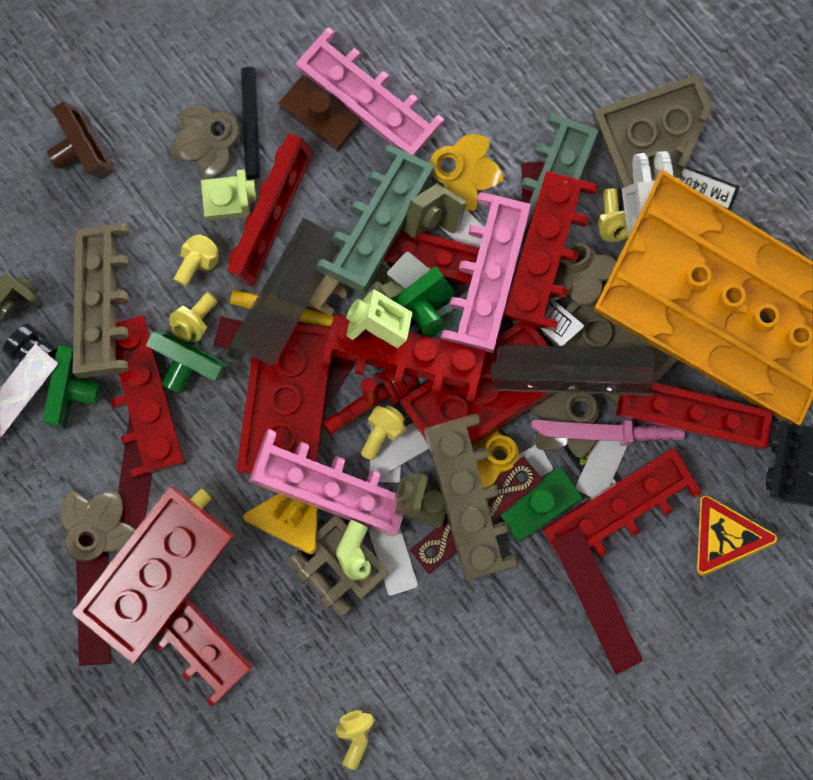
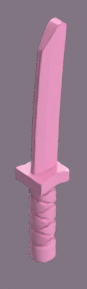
M535 419L530 423L531 428L544 437L620 441V446H628L637 440H683L685 436L683 431L658 425L632 426V421H624L620 425Z

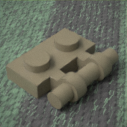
M335 515L317 532L316 551L318 553L308 560L298 550L288 559V562L298 571L295 575L302 583L307 581L319 594L321 604L326 609L331 608L342 618L352 609L342 597L350 588L362 599L390 572L362 542L360 548L366 561H369L371 565L369 576L363 580H352L344 574L336 556V550L347 525L339 516ZM326 562L342 578L334 587L318 571Z

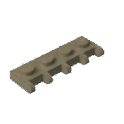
M118 223L75 230L73 374L79 379L128 371L127 361L116 360V341L128 338L127 328L116 327V305L128 302V292L117 291V269L129 266V258L127 256L117 255V238L129 235V226L127 224Z
M478 414L468 415L424 429L463 576L467 581L518 564L515 555L501 558L496 536L508 532L507 522L492 524L486 498L498 495L499 491L497 485L482 487L476 461L489 457L487 448L473 450L467 430L468 426L480 423Z

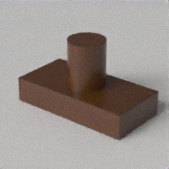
M301 75L279 102V107L337 152L361 125L360 118L304 75Z
M65 101L53 107L51 110L67 137L47 150L52 163L58 169H62L79 158L84 169L90 175L104 179L113 173L114 169L80 109Z

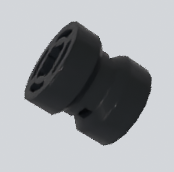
M25 324L18 328L2 347V351L10 359H19V362L23 360L35 343L53 359L56 357L57 349L51 343L43 342L39 339V332L30 324Z

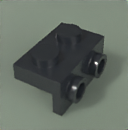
M782 420L780 430H775L772 438V452L776 453L774 468L770 467L767 472L766 489L770 491V496L777 502L813 507V427L794 425L789 420Z

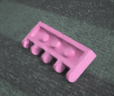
M327 28L297 61L296 69L360 118L365 125L390 145L416 156L442 126L445 119L437 115L430 124L412 110L419 100L416 96L411 94L404 103L383 87L390 76L382 71L375 80L355 65L361 56V52L354 48L345 57L329 44L334 38L335 32Z
M479 193L477 202L489 206L490 211L485 227L470 225L469 235L482 239L476 263L469 261L460 262L459 270L473 275L467 299L451 297L449 304L450 307L463 311L458 333L443 330L440 339L493 353L531 204L488 193Z
M270 429L266 431L249 479L250 483L347 520H353L389 536L398 535L403 517L395 514L397 506L395 500L396 493L377 486L380 472L371 470L367 481H363L342 472L345 463L344 458L336 456L331 468L306 458L309 449L308 444L300 442L294 454L273 446L276 432Z

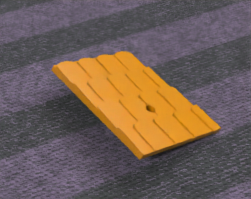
M661 169L594 311L610 322L645 340L649 345L742 396L753 405L773 411L775 417L781 420H789L794 425L801 426L813 399V261ZM760 315L766 316L770 323L763 322Z

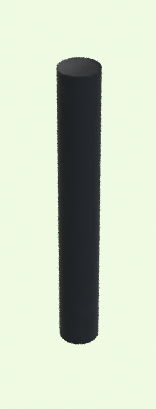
M254 67L241 68L245 173L247 179L260 178L256 69Z

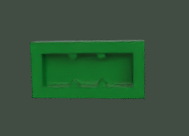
M435 266L392 300L412 312L410 327L417 324L423 334L429 337L437 334L444 326V321L435 309L454 296L456 292Z
M163 330L152 332L146 344L151 349L173 359L162 384L178 393L184 392L194 371L213 381L224 378L230 366Z
M58 345L55 357L58 365L52 371L42 422L49 427L66 430L71 401L97 405L101 394V383L77 379L73 374V348Z
M561 466L543 477V481L499 516L503 522H507L509 532L517 543L582 499V496Z

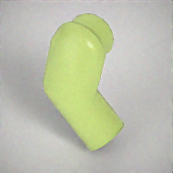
M350 520L337 547L336 556L346 576L352 580H363L369 576L371 571V565L369 561H366L360 548L368 528Z

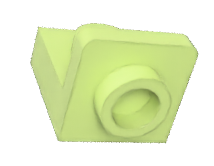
M244 169L237 170V176L201 180L204 217L206 221L248 216L251 213L250 204L257 203L254 180L247 181Z
M374 289L363 300L357 299L350 307L346 317L349 320L346 336L354 340L366 329L394 347L399 348L407 341L412 312Z

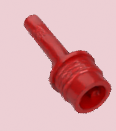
M385 369L381 373L376 372L373 374V379L366 378L361 382L363 396L342 409L341 412L339 411L322 422L324 428L332 435L384 399L392 406L398 405L401 398L418 387L415 376L404 374L402 383L399 385L393 383L395 371Z

